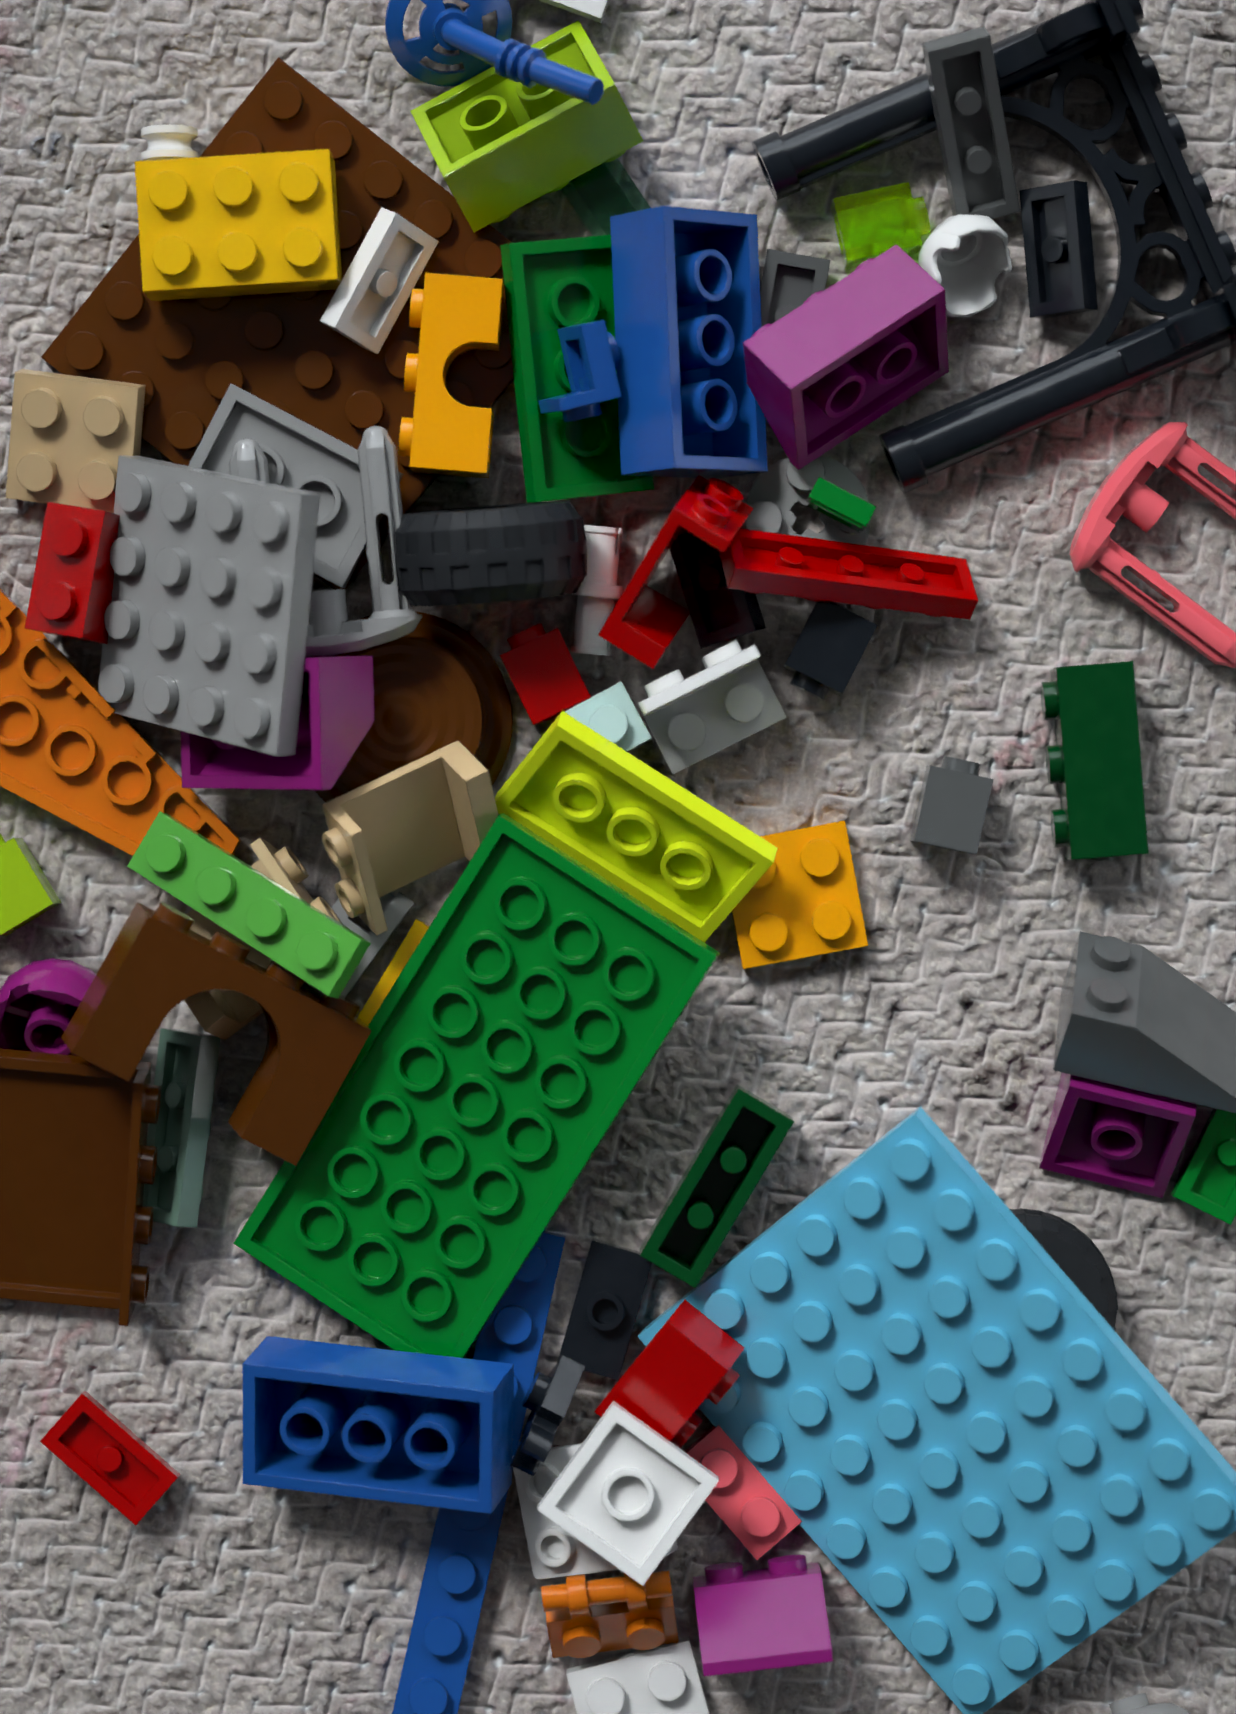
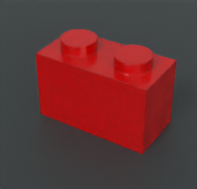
M47 502L25 629L59 637L108 644L104 614L112 601L114 570L110 563V549L118 537L120 515L102 510Z
M684 1299L594 1412L602 1417L614 1401L681 1449L703 1421L702 1418L694 1413L701 1403L708 1398L717 1405L739 1378L740 1374L731 1367L744 1350V1347Z

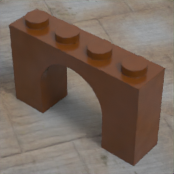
M136 902L61 1039L71 1053L129 1082L161 1023L168 1013L180 1002L192 995L208 990H231L251 997L259 1003L265 1016L267 1025L266 1050L257 1071L228 1123L240 1138L296 1166L371 1033V1030L356 1016L360 1006L342 995L338 999L323 994L322 998L301 987L304 983L303 979L273 960L265 969L246 959L250 949L221 932L216 931L212 940L190 930L194 920L170 905L160 902L154 911Z

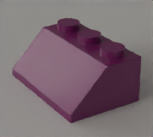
M897 244L876 258L865 260L854 272L826 290L812 294L801 306L773 324L762 326L750 339L743 342L747 384L789 461L798 470L949 372L945 289Z
M373 656L305 657L295 755L274 756L180 731L182 788L332 789L374 722Z

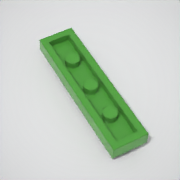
M159 811L127 866L327 996L336 999L341 995L371 944L176 818Z

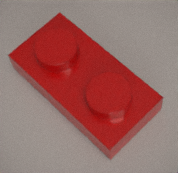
M86 1391L77 1398L40 1441L134 1525L140 1522L180 1476L179 1472Z

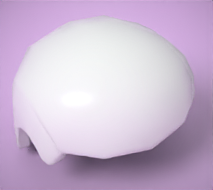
M959 214L949 217L934 229L920 250L918 265L945 289L946 315L949 317L969 318L990 308L997 300L994 286L996 278L1001 272H1011L1012 270L1010 252L1007 247V233L989 216Z

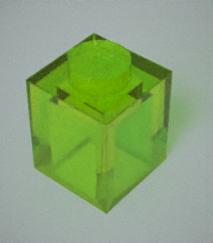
M909 182L833 198L831 211L844 270L858 267L865 260L876 258L896 244L909 256L919 254L923 245L921 236L931 234L925 200L923 196L912 198Z

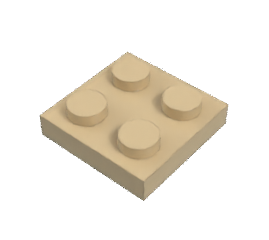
M27 369L15 371L5 498L45 504L53 502L114 513L118 457L121 455L140 456L146 385Z

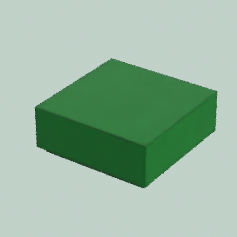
M818 477L806 501L809 503L808 507L858 533L866 528L876 509V506L821 477Z

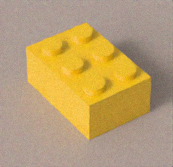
M330 149L134 161L142 289L151 301L335 290L342 281L336 171L335 160Z

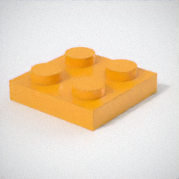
M845 820L760 836L778 849L774 863L732 910L742 969L868 946Z

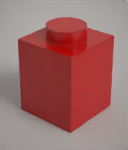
M540 623L507 639L511 650L500 655L534 727L558 716L562 711L565 712L591 698L558 628L546 633Z

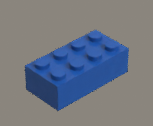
M659 206L610 216L615 341L620 356L617 378L622 396L618 397L621 475L697 478L700 475L711 479L768 472L766 417L747 384L743 342L750 339L762 327L757 215Z
M267 1336L243 1362V1484L492 1514L512 1485V1466L510 1464L513 1452L514 1364Z

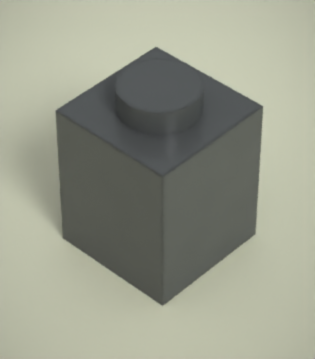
M944 756L941 767L926 766L910 841L977 855L993 779L979 776L981 764Z

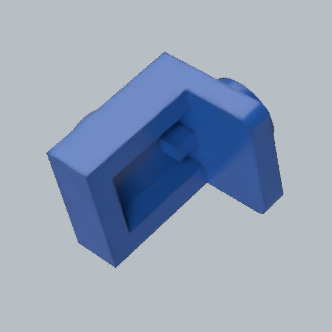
M605 320L557 329L571 393L539 400L541 413L562 411L564 422L602 414L600 402L622 397L616 373L620 363V356L615 338L610 332H607Z

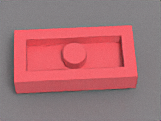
M719 1425L710 1428L684 1451L719 1477V1482L705 1501L756 1560L760 1559L802 1522Z

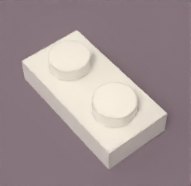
M381 207L320 321L362 348L378 354L439 241L397 213Z

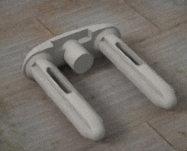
M372 426L366 429L357 450L373 613L365 620L348 621L345 589L311 592L305 656L337 655L366 650L414 632L422 619V614H417L412 609L409 601L398 588L395 555H397L395 531L401 524L403 513L397 451L387 430L381 426ZM251 438L239 440L234 445L229 461L230 475L270 483L268 461L258 442ZM383 514H386L389 519L394 581L391 584H387L384 579L379 518Z

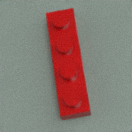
M742 528L724 553L719 550L727 587L749 593H769L799 597L816 602L830 601L860 605L870 609H891L921 613L931 617L944 616L967 620L971 619L978 603L967 560L963 558Z

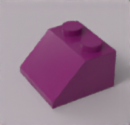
M1061 1072L1039 1168L1163 1198L1196 1117L1197 1104Z
M786 1555L769 1559V1568L743 1571V1564L740 1562L718 1563L705 1567V1576L693 1577L703 1676L833 1662L819 1562L807 1564L805 1555Z

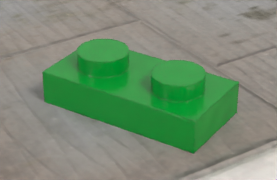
M1213 1108L1170 1195L1230 1225L1236 1216V1113Z

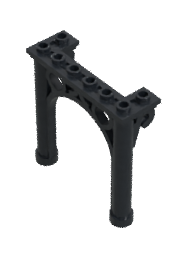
M1085 0L1084 4L992 44L1004 117L1028 122L1054 135L1082 160L1099 184L1109 206L1116 231L1118 247L1116 282L1111 301L1100 324L1092 335L1071 353L906 426L901 425L880 434L879 439L884 454L904 494L928 484L927 477L1225 347L1229 348L1236 344V273L1234 274L1232 268L1236 266V252L1229 236L1224 230L1215 232L1206 209L1213 207V202L1204 178L1198 171L1192 174L1189 172L1181 150L1187 148V141L1179 120L1174 113L1165 115L1155 93L1162 89L1155 64L1148 54L1139 56L1133 41L1141 30L1137 21L1144 19L1140 0ZM1100 54L1105 66L1100 63L1086 61V59ZM1056 72L1058 74L1051 87L1048 108L1031 101L1003 96ZM927 73L782 136H779L775 131L752 141L757 161L774 198L778 201L801 191L804 187L936 131L937 126ZM1081 78L1092 79L1100 84L1111 108L1110 120L1105 126L1095 130L1083 129L1063 117L1064 94L1068 84ZM1126 115L1147 164H1129L1121 159L1113 148L1103 155L1095 144H1104L1113 138L1123 124ZM1121 183L1136 185L1128 200ZM1158 189L1178 236L1159 231L1146 234L1136 244L1135 228H1143L1145 225L1143 214L1145 201L1152 192ZM1148 249H1166L1178 260L1185 283L1182 293L1177 298L1167 301L1156 299L1134 281L1139 259ZM1200 285L1206 300L1193 306L1191 302L1198 293ZM1129 300L1148 314L1164 318L1106 343L1121 321Z

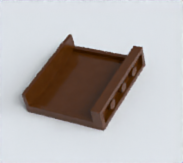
M0 1049V1298L119 1309V1325L123 1326L129 1325L136 1304H146L150 1267L139 1265L140 1244H150L154 1209L153 1206H143L144 1184L153 1185L157 1166V1146L147 1145L148 1123L157 1124L161 1104V1086L150 1085L152 1063L139 1062L128 1082L79 1056Z

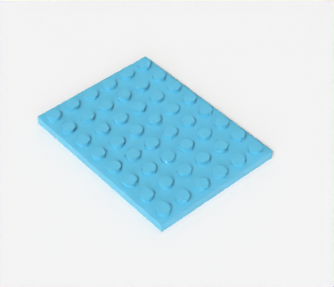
M921 1106L699 1283L696 1288H693L648 1324L637 1336L647 1346L685 1299L744 1347V1350L731 1367L740 1374L733 1386L717 1405L706 1398L698 1408L715 1427L719 1425L799 1517L802 1521L799 1525L963 1714L985 1713L1236 1531V1471Z

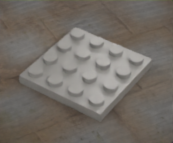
M121 455L118 457L114 514L120 516L118 537L110 549V563L114 570L112 601L104 614L108 644H102L98 692L113 707L115 714L274 756L295 755L319 514V493L138 455Z

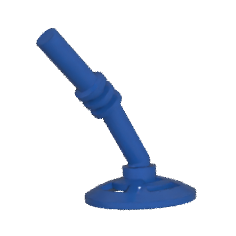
M389 0L385 15V32L391 52L401 67L422 82L435 86L453 87L494 66L498 76L509 78V80L517 83L520 82L527 87L540 84L593 105L602 97L604 83L601 79L548 60L543 50L532 48L530 45L510 39L512 11L509 0H461L469 4L465 11L456 4H444V0H421L426 6L419 19L420 36L407 40L404 39L403 20L411 0ZM493 11L496 12L497 18L495 37L483 32L482 16ZM439 43L443 48L452 51L459 50V53L444 54L433 48ZM426 56L434 62L445 65L462 63L464 69L439 71L427 67L419 61Z

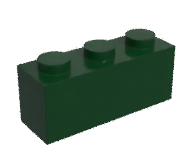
M1133 661L1065 666L1051 669V682H1041V706L1043 719L1054 720L1056 745L1046 746L1049 784L1059 783L1061 809L1051 810V832L1054 848L1064 847L1065 860L1149 854Z
M736 1085L642 1243L640 1256L696 1288L794 1123L792 1116L743 1087Z

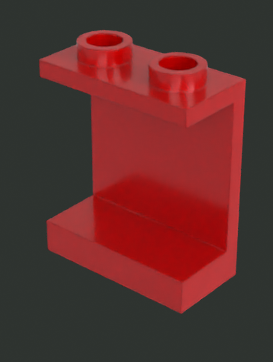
M698 475L673 508L598 636L654 669L690 613L647 585L682 527L723 553L754 509L742 502L744 497L738 489L721 479L711 478L708 481Z

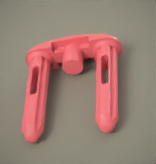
M1168 422L1148 435L1126 454L1104 479L1083 514L1073 537L1069 555L1075 572L1089 569L1212 663L1236 668V632L1110 537V532L1116 526L1114 524L1121 515L1145 533L1162 516L1169 505V501L1145 484L1155 469L1162 466L1166 467L1236 520V501L1200 475L1198 466L1204 467L1234 491H1236V471L1188 437L1186 431L1188 424L1186 422ZM1122 568L1128 569L1173 604L1172 612L1166 610L1125 579L1121 574Z

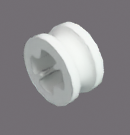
M171 124L152 125L141 128V138L148 142L147 150L141 153V161L199 157V153L192 150L191 147L192 141L198 138V129L196 127Z

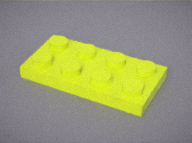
M564 711L558 715L495 796L499 814L504 813L704 943L774 863L778 849Z

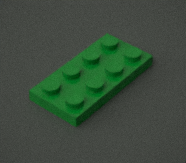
M611 235L500 245L526 502L533 503L654 490L653 476L621 475L618 398L600 402L602 414L570 422H564L562 411L541 413L538 402L539 400L571 393L557 329L605 320L607 332H610L615 338Z

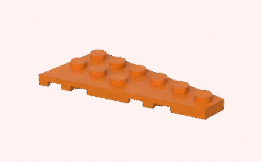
M0 588V786L132 856L135 854L159 811L171 815L234 855L241 839L192 788H182V777L122 715L114 713L113 707L102 697L96 687L44 633L25 629L27 615Z

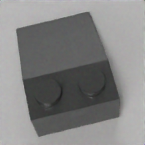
M1080 931L1061 989L1053 1071L1236 1113V1012L1145 947L1124 942L1111 936L1102 937Z

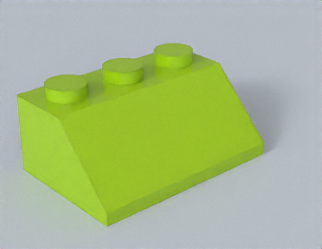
M579 20L531 45V47L543 50L548 60L601 79L604 83V91L596 104H589L540 84L532 87L524 86L520 82L517 83L509 80V78L498 76L494 66L411 110L443 178L473 232L491 223L505 220L515 210L547 193L562 189L574 178L602 163L618 159L626 150L643 142L614 81Z

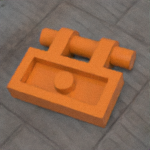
M669 1570L653 1572L643 1586L625 1573L624 1576L588 1581H586L585 1574L568 1576L564 1584L541 1586L543 1610L546 1613V1623L553 1658L566 1656L587 1658L598 1652L630 1648L651 1650L662 1644L679 1642Z

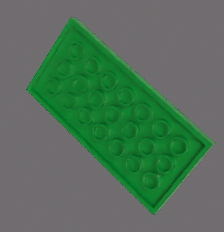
M506 814L498 815L368 1025V1028L371 1030L369 1037L297 1165L295 1166L286 1160L283 1162L233 1244L393 1350L465 1358L720 953Z

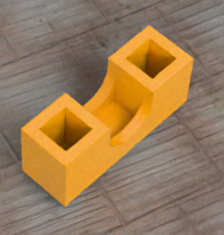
M425 273L424 289L412 288L409 327L420 328L418 354L407 353L404 392H415L413 418H401L399 435V456L410 457L409 467L412 472L489 479L494 424L492 408L466 406L453 399L446 388V374L453 360L466 351L475 349L500 350L505 290L503 279Z

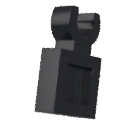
M562 1355L549 1375L541 1372L536 1374L522 1404L523 1407L531 1410V1413L522 1432L524 1435L511 1461V1466L534 1476L540 1461L544 1463L554 1442L557 1428L565 1418L583 1374L584 1365Z

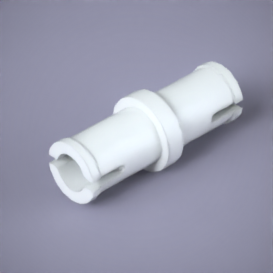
M584 525L587 546V576L584 577L577 593H571L572 595H577L574 639L571 652L612 656L611 643L598 636L615 607V599H620L623 586H617V574L623 528Z

